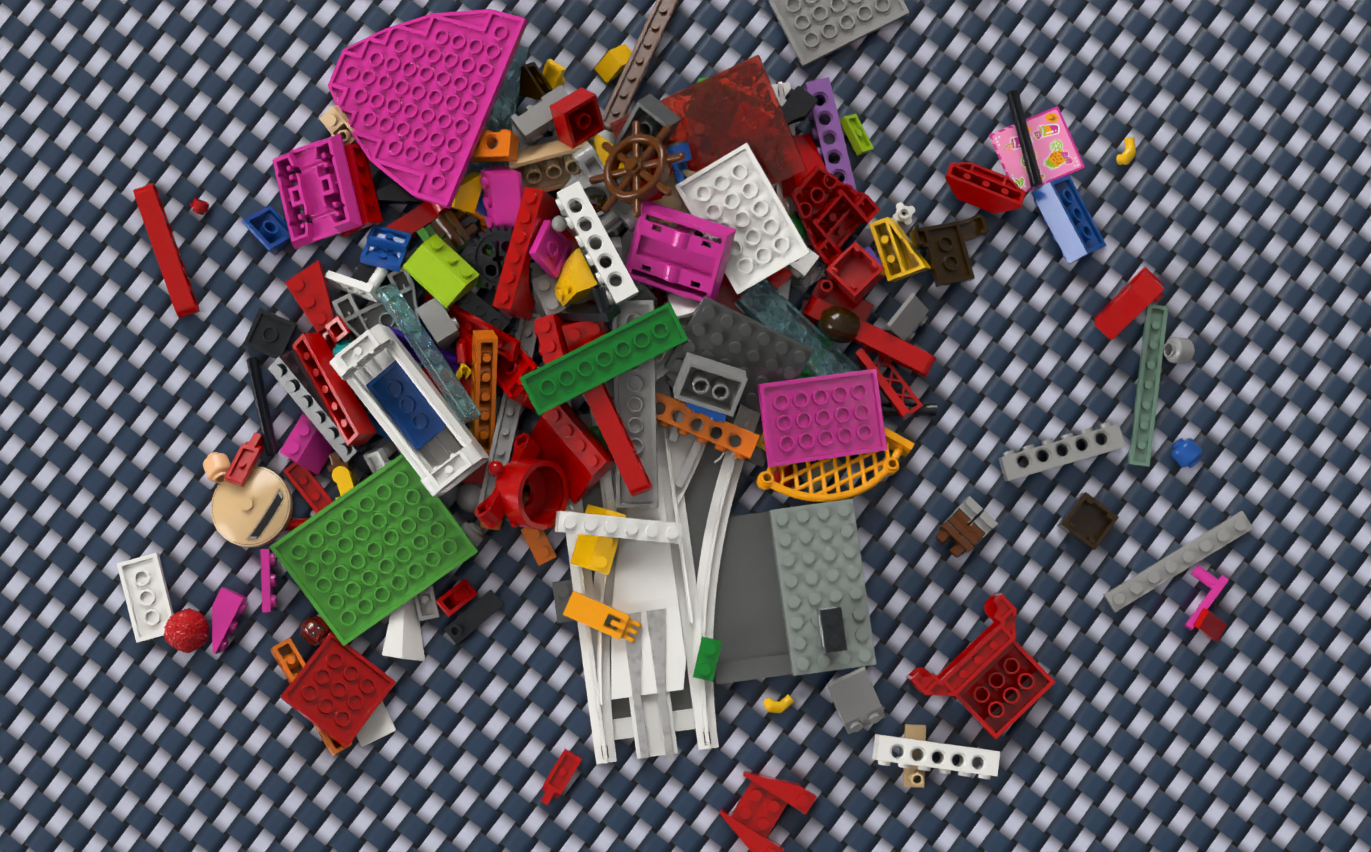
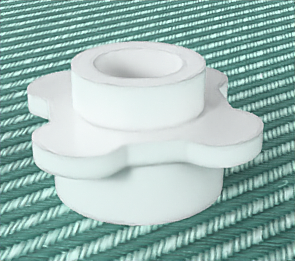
M900 202L896 205L897 210L893 218L896 222L910 225L915 208L913 206H905Z

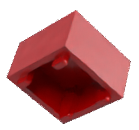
M857 242L852 243L826 269L827 277L856 304L885 276L884 267Z

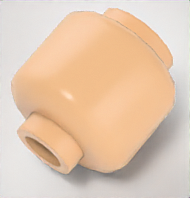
M210 453L203 462V468L208 479L215 483L225 482L224 476L231 465L228 456L224 453Z

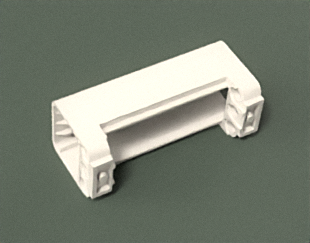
M381 324L375 325L336 354L329 362L341 379L347 381L421 477L420 481L432 497L446 494L490 459L486 451L390 327ZM395 360L447 426L417 451L366 386Z

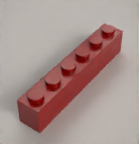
M321 332L303 333L292 347L347 446L366 444L377 431L354 390L346 380L341 379L329 363L333 359V354Z

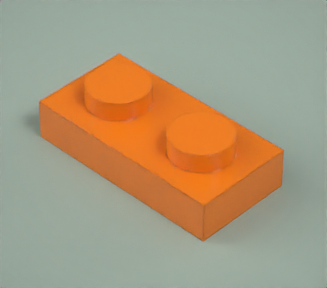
M521 529L538 566L557 557L544 530Z

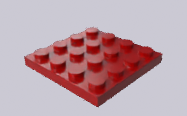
M330 632L279 698L344 748H347L396 681L350 645L346 644L343 646L336 635Z

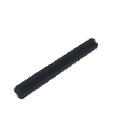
M1011 90L1007 93L1030 184L1032 187H1036L1042 184L1041 175L1018 90Z
M251 357L246 362L265 451L268 456L278 454L259 361L258 358Z

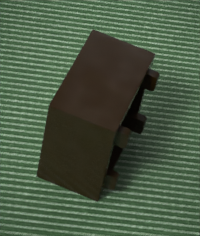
M1085 492L1080 494L1057 526L1087 549L1095 550L1119 517Z

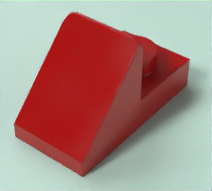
M463 579L435 602L450 617L476 597L478 593L466 579Z

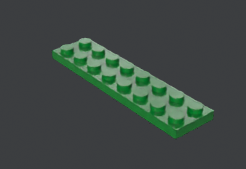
M669 302L539 367L519 379L539 416L689 339Z

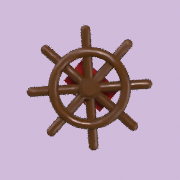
M635 120L632 123V136L623 139L615 147L608 142L602 143V148L609 153L604 165L603 174L590 177L589 182L593 185L604 182L606 188L611 193V196L602 206L604 213L609 212L617 200H620L627 204H633V216L639 218L641 216L642 202L662 199V193L666 196L673 194L672 189L665 185L670 174L671 164L683 161L685 154L680 152L670 155L668 149L662 144L672 130L671 125L666 124L659 134L653 137L648 134H641V123ZM648 146L641 156V147ZM632 151V157H627L626 155ZM655 151H657L658 158L654 155ZM623 163L625 165L624 168L618 169L619 164ZM625 176L621 183L617 185L616 178ZM630 185V191L626 192L625 190Z

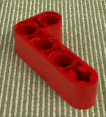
M426 201L386 226V228L411 233L412 238L418 235V230L425 228L448 210L453 212L455 208L451 207L449 209Z

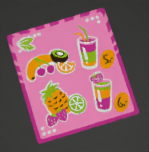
M1058 106L1026 119L1042 179V184L1032 187L1030 184L1015 124L989 134L1006 176L1011 178L1025 192L1085 168Z

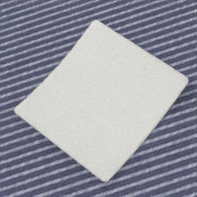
M383 701L356 735L362 747L396 731Z

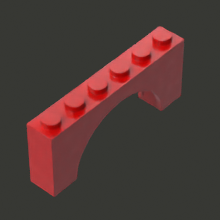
M529 187L524 189L492 305L511 317L531 321L536 303L529 289V266L531 260L529 251L543 221H552L554 217L560 216V209L556 204V199L540 189Z

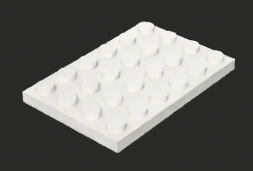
M748 143L743 144L675 185L691 215L736 229L725 274L737 294L810 253ZM702 232L703 236L706 235L709 237V240L715 238L718 239L719 243H721L722 238Z

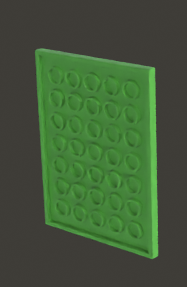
M402 453L270 546V549L343 646L478 552L477 547L439 496L432 497L420 481L421 477Z

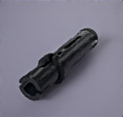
M915 402L904 403L909 410L916 406ZM881 403L883 415L899 416L890 403ZM922 403L923 408L911 415L914 417L937 416V403Z

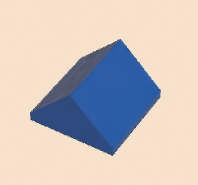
M271 206L242 220V223L275 256L291 242L287 222Z

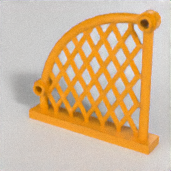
M884 427L887 450H885L886 459L877 462V452L859 454V457L851 461L850 455L845 456L846 463L839 467L837 457L822 459L812 465L808 461L806 462V468L799 471L797 463L792 464L793 474L787 477L784 475V468L791 464L773 466L761 472L757 477L756 483L763 490L771 488L781 494L805 501L832 502L849 499L870 490L887 475H894L899 469L898 460L900 456L906 458L912 450L914 443ZM889 449H891V450L894 451L891 457H890ZM872 455L873 465L865 468L864 459ZM833 460V469L825 473L824 463ZM860 462V471L852 475L851 465ZM820 466L821 475L812 479L811 470ZM777 467L780 471L781 481L779 483L774 481L773 476ZM847 468L848 477L839 481L838 472ZM874 469V477L866 482L865 473ZM807 472L808 482L799 486L798 476ZM834 474L835 484L827 487L826 477ZM861 476L862 485L854 488L853 479ZM794 478V489L784 486L785 482ZM821 480L822 490L814 493L813 484ZM848 482L849 490L841 492L840 486ZM806 487L809 488V493L800 491ZM836 488V493L827 494V492Z

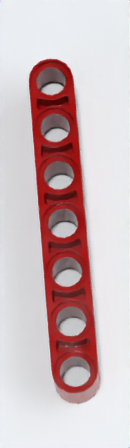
M151 183L134 189L136 202L177 316L181 319L200 312L155 184Z
M811 296L802 315L818 323L822 312L834 305L818 297ZM860 319L858 334L852 341L919 375L928 377L936 361L935 356Z
M605 383L584 392L587 403L631 496L635 497L652 489L650 479Z

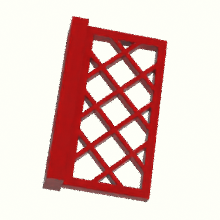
M348 144L344 148L363 226L341 233L342 237L351 235L370 225L383 222L368 158L359 144Z

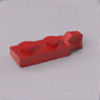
M254 432L249 442L242 443L224 476L226 482L241 487L245 486L263 451L264 441L261 434Z
M566 748L564 749L543 784L542 790L546 792L541 802L548 805L553 796L558 798L562 794L582 758Z

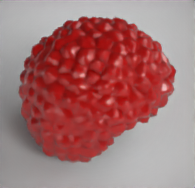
M188 608L170 616L166 626H164L163 635L165 641L173 648L190 653L202 647L209 637V624L200 612Z

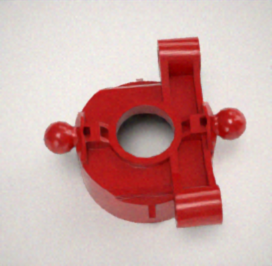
M522 433L515 439L513 457L504 467L497 460L491 461L488 464V473L496 477V487L492 494L480 503L474 511L475 516L488 528L496 527L501 522L503 516L506 515L512 527L516 528L518 526L545 530L555 525L556 511L566 510L569 499V485L564 471L555 462L536 459L540 452V446L527 433ZM527 480L530 486V496L523 505L522 492Z

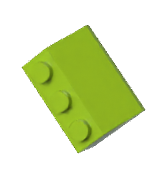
M434 234L422 243L403 265V269L446 309L472 290L480 275L437 234Z

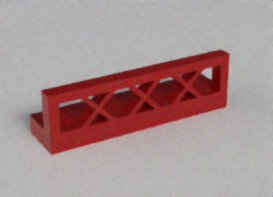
M860 348L855 352L856 359L865 370H877L880 391L903 421L923 408V404L888 358L878 354V362H872L867 355L872 350ZM880 367H886L891 370L890 378H885L879 371ZM892 382L900 383L903 386L902 394H898L891 387ZM904 398L913 399L916 406L909 410L903 403Z

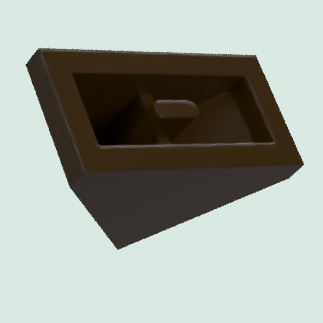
M535 62L525 64L521 67L519 95L541 101L540 98L553 89Z

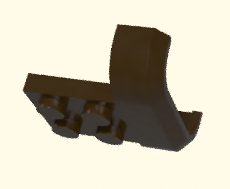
M976 214L962 221L919 228L917 224L910 232L914 249H926L935 285L940 287L975 279L965 241L979 238L987 234L989 230L985 217Z

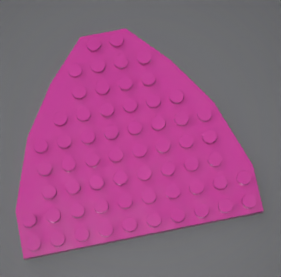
M493 9L432 13L385 28L343 49L328 83V88L336 105H339L341 111L345 112L349 119L350 127L354 128L351 134L368 159L415 198L450 209L528 21L525 18Z

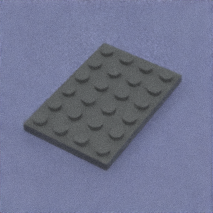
M703 296L684 329L689 340L674 347L664 366L666 369L679 374L686 353L689 352L745 370L748 381L739 404L761 414L757 384L798 379L813 354V349Z

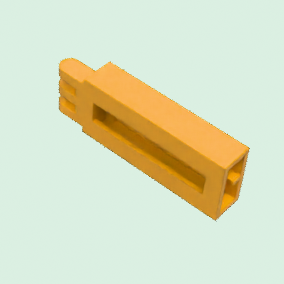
M576 591L572 592L563 615L616 639L620 640V638H623L633 643L636 639L628 635L629 633L638 635L639 631L632 629V626L635 625L639 628L642 626V623L630 619V615ZM608 615L621 620L619 623L612 619L610 623L617 627V629L605 624Z

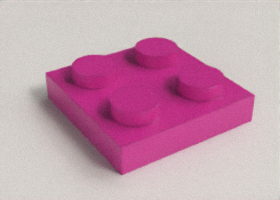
M544 220L529 254L550 278H558L572 244L561 232H557L552 228L551 220Z

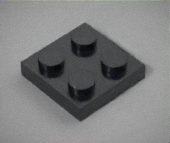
M259 308L243 345L277 359L285 354L298 325Z

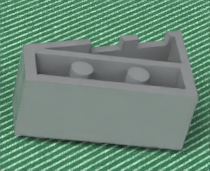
M561 85L541 97V101L534 106L530 104L525 107L527 110L520 116L516 114L511 116L514 127L528 145L532 142L536 144L543 138L544 133L548 130L551 132L556 129L549 106L568 95Z

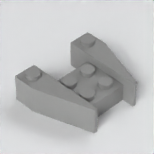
M403 267L400 272L393 271L387 274L396 293L380 300L379 303L376 302L361 310L354 295L351 293L332 301L337 314L341 316L346 326L357 337L375 325L381 324L388 325L407 334L415 331L418 338L424 340L422 321L415 310L420 307L417 285L413 277Z

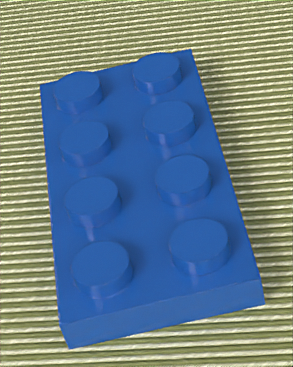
M396 360L366 385L416 451L420 450L447 427Z

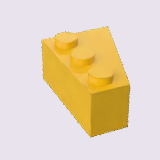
M886 217L869 224L888 281L896 282L931 269L920 252L914 249L911 240L894 218Z

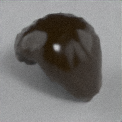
M831 306L822 312L818 326L828 339L837 343H849L858 334L860 318L855 313L850 312L849 309Z

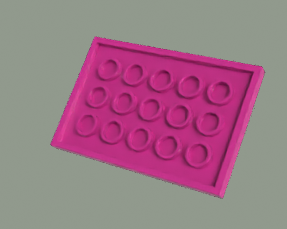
M876 369L757 384L768 467L887 450Z

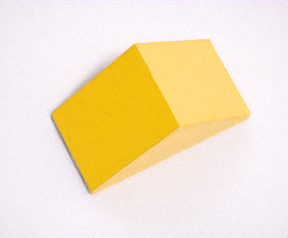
M626 44L613 48L605 54L594 70L608 84L623 72L632 51Z

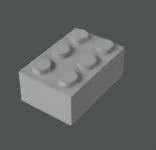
M687 352L673 386L674 398L733 417L748 381L746 371Z

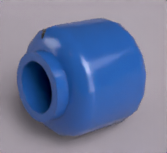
M1180 438L1172 445L1174 449L1171 455L1183 468L1189 467L1190 469L1202 459V449L1192 438L1186 440Z

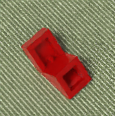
M340 315L324 326L326 331L322 335L332 351L336 347V343L350 339L351 332Z

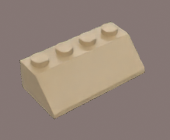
M558 139L518 150L517 162H509V166L511 169L521 173L523 192L525 187L540 189L545 192L564 188L571 179L570 176L572 174L576 176L582 173V170L572 158V154L588 144V140L575 148L569 147Z

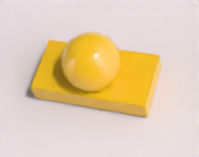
M548 59L542 74L554 90L560 85L563 87L565 84L564 74L566 68L554 60Z

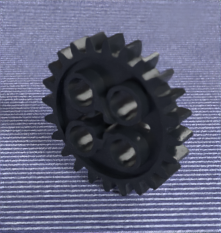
M498 225L493 226V231L490 227L486 228V234L479 232L481 239H473L477 245L470 246L474 253L468 254L469 257L473 258V261L468 264L475 266L474 270L480 274L478 279H483L482 286L489 283V290L496 286L497 291L507 254L506 243L511 240L514 227H510L508 231L506 225H502L500 229ZM488 244L493 247L492 255H489L486 251ZM504 256V260L499 261L498 257ZM491 265L497 268L495 275H492L490 272Z

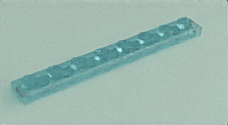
M392 283L379 287L375 293L461 423L465 424L478 419L481 416L480 411L396 285Z

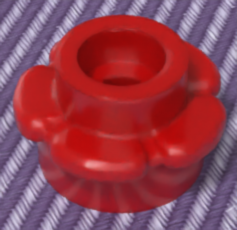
M194 198L193 203H190V206L193 207L192 211L197 214L204 215L205 212H209L210 204L206 201Z

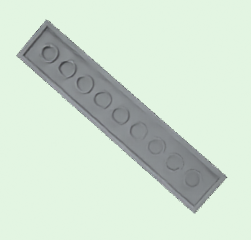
M627 300L619 304L621 313L612 319L613 330L655 310L654 300ZM655 356L614 377V404L652 485V489L632 497L616 465V508H658Z

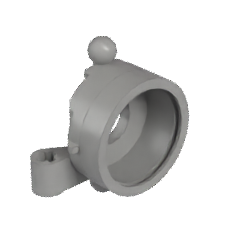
M588 143L572 154V158L582 170V173L576 176L572 174L570 176L571 179L564 188L579 181L584 191L599 189L606 194L608 200L611 193L606 188L604 182L594 185L589 182L590 177L603 174L604 165L595 149ZM625 176L616 178L617 185L621 183ZM617 200L609 212L604 213L600 211L596 213L609 237H617L625 227L631 233L635 230L638 218L633 216V204ZM577 203L572 204L570 210L574 213H578L582 209L580 204ZM565 210L560 211L561 216H556L552 220V228L557 232L567 229L571 235L577 236L578 234L575 229H570L565 220L568 217ZM583 222L580 228L583 231H589L592 225L589 222Z

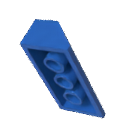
M1070 175L1050 181L1031 193L1035 204L1043 214V219L1052 231L1053 238L1061 248L1062 255L1068 264L1107 246Z

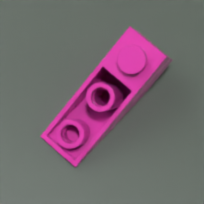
M221 587L212 605V653L214 654L225 651L229 644L227 639L230 633H234L238 626L237 619L239 615H242L248 606L246 603L247 597L227 587Z

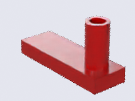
M822 278L819 279L811 296L818 297L834 306L849 309L850 312L855 313L864 321L867 320L874 306L863 299L856 304L839 287L832 284L830 280Z

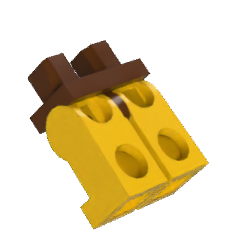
M336 452L329 455L332 465L327 467L328 471L332 473L333 481L337 483L340 496H342L359 483L355 472L352 471L355 469L354 463L350 461L345 463Z

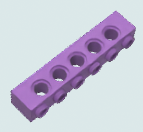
M827 77L806 82L804 90L815 98L823 99L825 102L822 106L816 105L808 115V119L813 121L814 128H811L814 140L817 139L819 147L816 148L827 172L834 176H842L844 184L848 183L853 186V189L857 190L830 79ZM825 117L829 120V124L822 125L819 119ZM827 136L832 137L834 143L828 145L823 139ZM836 156L839 162L832 164L829 162L828 157Z

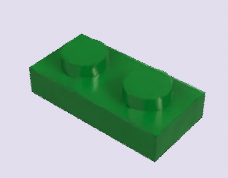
M702 636L693 673L694 678L713 682L722 641Z

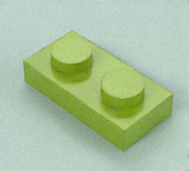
M856 113L840 119L842 129L846 133L857 156L874 149Z

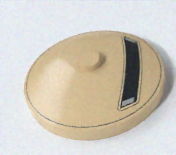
M260 466L254 467L244 487L226 481L219 483L211 502V516L217 531L229 542L248 548L260 547L278 538L286 529L293 509L292 495L286 482L275 472Z

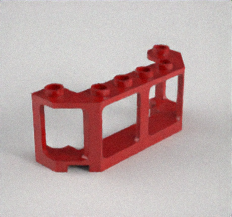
M994 593L984 603V611L993 621L985 631L937 676L934 673L930 674L925 668L918 667L912 670L906 678L924 695L956 696L1016 639L1015 616L1017 609L1002 593Z

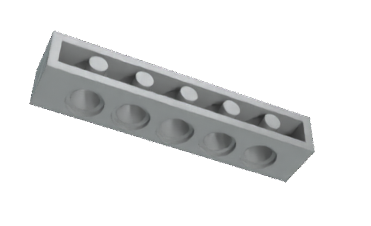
M1107 422L1100 425L1101 429L1094 431L1092 427L1080 430L1081 434L1077 436L1069 433L1061 436L1062 440L1054 442L1053 438L1041 442L1042 446L1034 447V444L1022 447L1023 451L1015 453L1014 450L1002 453L1003 457L998 458L1005 482L1126 447L1119 423L1112 425V422ZM1097 434L1104 437L1102 445L1096 442ZM1078 440H1082L1085 444L1083 451L1078 450L1076 447ZM1059 445L1065 448L1064 456L1057 454L1056 450ZM1039 451H1043L1046 454L1044 462L1039 461L1037 458ZM1020 456L1024 457L1027 461L1024 468L1020 467L1017 463Z

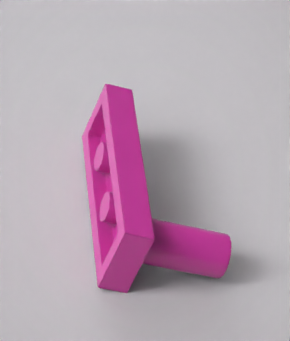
M1199 565L1195 567L1191 575L1209 587L1210 590L1184 624V627L1190 631L1194 628L1193 624L1201 610L1210 607L1229 581L1223 575L1217 579Z

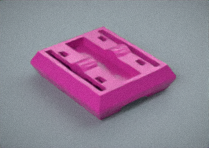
M340 133L273 158L272 161L294 249L363 226L344 142ZM300 208L304 210V214L300 213Z
M644 201L641 203V216L637 219L625 267L635 282L699 303L703 296L716 301L736 229L650 201ZM649 215L666 221L677 223L678 225L675 228L669 227V223L664 222L663 224H660V221L656 219L654 221L648 220ZM656 226L662 227L661 231L656 230ZM697 230L722 238V241L719 243L718 239L715 238L709 240V237L706 235L703 237L697 236ZM709 242L712 244L711 247L705 246L703 243ZM648 266L651 267V270L647 271L642 268ZM693 282L700 283V287H696L691 284Z

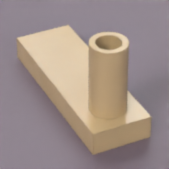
M905 724L904 738L926 741V725ZM915 749L912 752V758L917 760L920 752L918 749ZM911 765L910 769L903 768L904 787L924 788L925 771L918 770L916 765Z

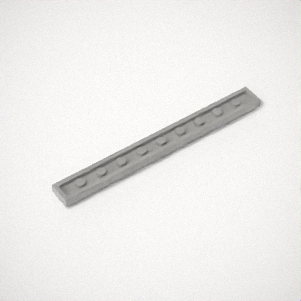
M535 313L532 314L531 321L520 319L516 339L521 341V346L532 360L534 359L538 341L534 332V320L543 317L541 314ZM503 392L489 454L490 459L487 463L478 505L485 501L496 487V477L488 473V464L491 461L497 460L504 467L510 462L523 405L510 399L505 392Z

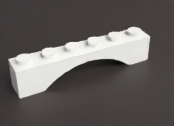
M556 511L554 532L681 544L683 523Z

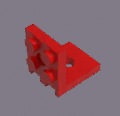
M520 346L516 361L511 362L502 356L498 358L496 382L510 399L536 412L519 378L538 369L540 366Z

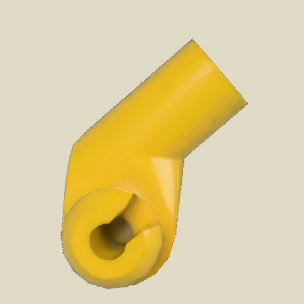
M1134 137L1124 139L1125 151L1117 155V164L1127 165L1135 157Z
M789 694L781 701H773L771 698H766L763 701V706L768 712L782 713L794 703V700Z

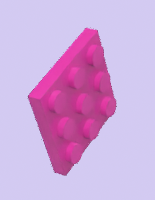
M261 549L262 612H273L274 607L278 606L277 595H273V587H277V574H273V566H276V555L270 549Z

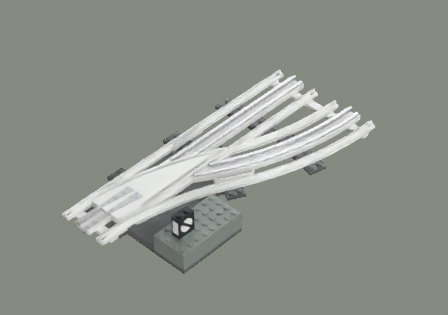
M781 81L778 84L770 85L772 106L758 108L769 114L772 120L775 117L773 113L779 105L783 106L787 101L785 96L791 89L790 82L782 83ZM738 87L737 90L751 96L750 87ZM678 95L676 98H670L672 111L682 119L668 142L675 141L676 143L686 140L689 143V147L695 149V138L715 136L717 159L722 158L739 146V144L730 143L727 137L728 132L701 124L686 117L691 102L690 96L682 97V95ZM631 106L617 134L603 130L598 135L614 145L632 112ZM511 120L512 132L519 137L518 150L558 140L555 129L553 130V136L543 137L536 144L532 142L528 145ZM795 123L782 129L778 137L795 135ZM594 137L588 139L590 145V141H594ZM776 151L777 195L786 211L790 214L797 210L791 197H783ZM630 185L626 189L627 192L630 191ZM806 245L810 250L814 252L813 246ZM535 261L530 263L529 266L533 269V271H529V289L532 298L536 301V313L544 317L547 315L531 280L546 274V272ZM812 268L803 279L800 276L796 278L792 275L791 279L777 293L769 286L763 325L782 333L790 285L810 287ZM633 281L634 284H635V286H637V287H639L640 285H641V286L643 285V284H641V283H638V282ZM666 292L665 297L667 298V296L671 293ZM748 293L735 304L744 314ZM655 301V309H657L658 301ZM664 374L656 381V391L675 399L673 390H670L669 385L665 381L667 378ZM570 399V400H568V401H566V402H567V403L569 404V406L572 408L571 399ZM663 404L656 405L657 414H663L666 409ZM742 404L737 414L734 413L733 417L727 415L725 421L755 434L761 435L763 432V425L758 422L760 413ZM591 409V413L578 415L587 427L598 426ZM675 412L672 419L680 423L684 420V414ZM539 420L531 421L532 431ZM658 420V508H616V465H613L576 504L570 498L568 499L566 512L585 513L587 504L625 514L627 518L683 523L681 544L620 538L610 575L570 563L572 580L552 582L557 623L576 621L563 615L573 591L630 615V619L642 623L641 628L635 625L632 626V629L639 631L638 635L629 633L628 636L636 639L633 643L623 638H620V640L577 621L596 764L616 762L614 740L633 737L637 759L666 755L668 762L672 763L674 754L678 753L675 732L696 729L698 750L719 747L716 730L714 684L718 685L790 674L797 676L876 665L853 499L729 517L744 461L735 458L734 453L729 450L724 453L715 449V444L708 442L705 445L696 441V436L689 434L688 437L677 433L678 429L670 426L668 429L658 425ZM694 420L691 427L693 430L699 431L703 428V423L700 420ZM713 428L710 431V435L712 438L718 439L722 436V431L719 428ZM732 436L729 439V443L733 447H738L741 444V439L738 436ZM755 446L751 458H746L745 461L763 467L767 458L766 451ZM566 533L569 562L572 558L578 534ZM608 615L605 624L617 629V627L610 623L612 619L619 623L621 620ZM702 636L722 641L713 682L693 677Z

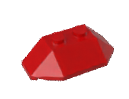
M951 162L945 176L947 183L958 200L993 214L1021 208L1026 194L1008 176L972 162Z

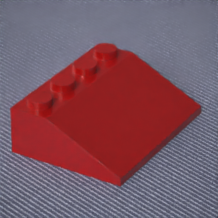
M567 402L545 412L530 434V437L540 446L537 459L555 462L564 471L569 485V498L574 504L615 464L613 456Z
M1014 640L955 697L991 737L997 739L1056 682Z

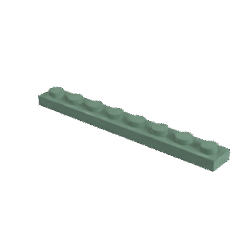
M1149 304L1146 307L1128 465L1150 467L1168 306Z

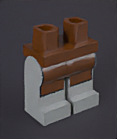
M970 496L966 497L939 527L941 529L935 536L942 545L950 538L955 542L949 550L955 558L969 552L998 524L986 511H982L983 508ZM976 515H978L970 524H968Z

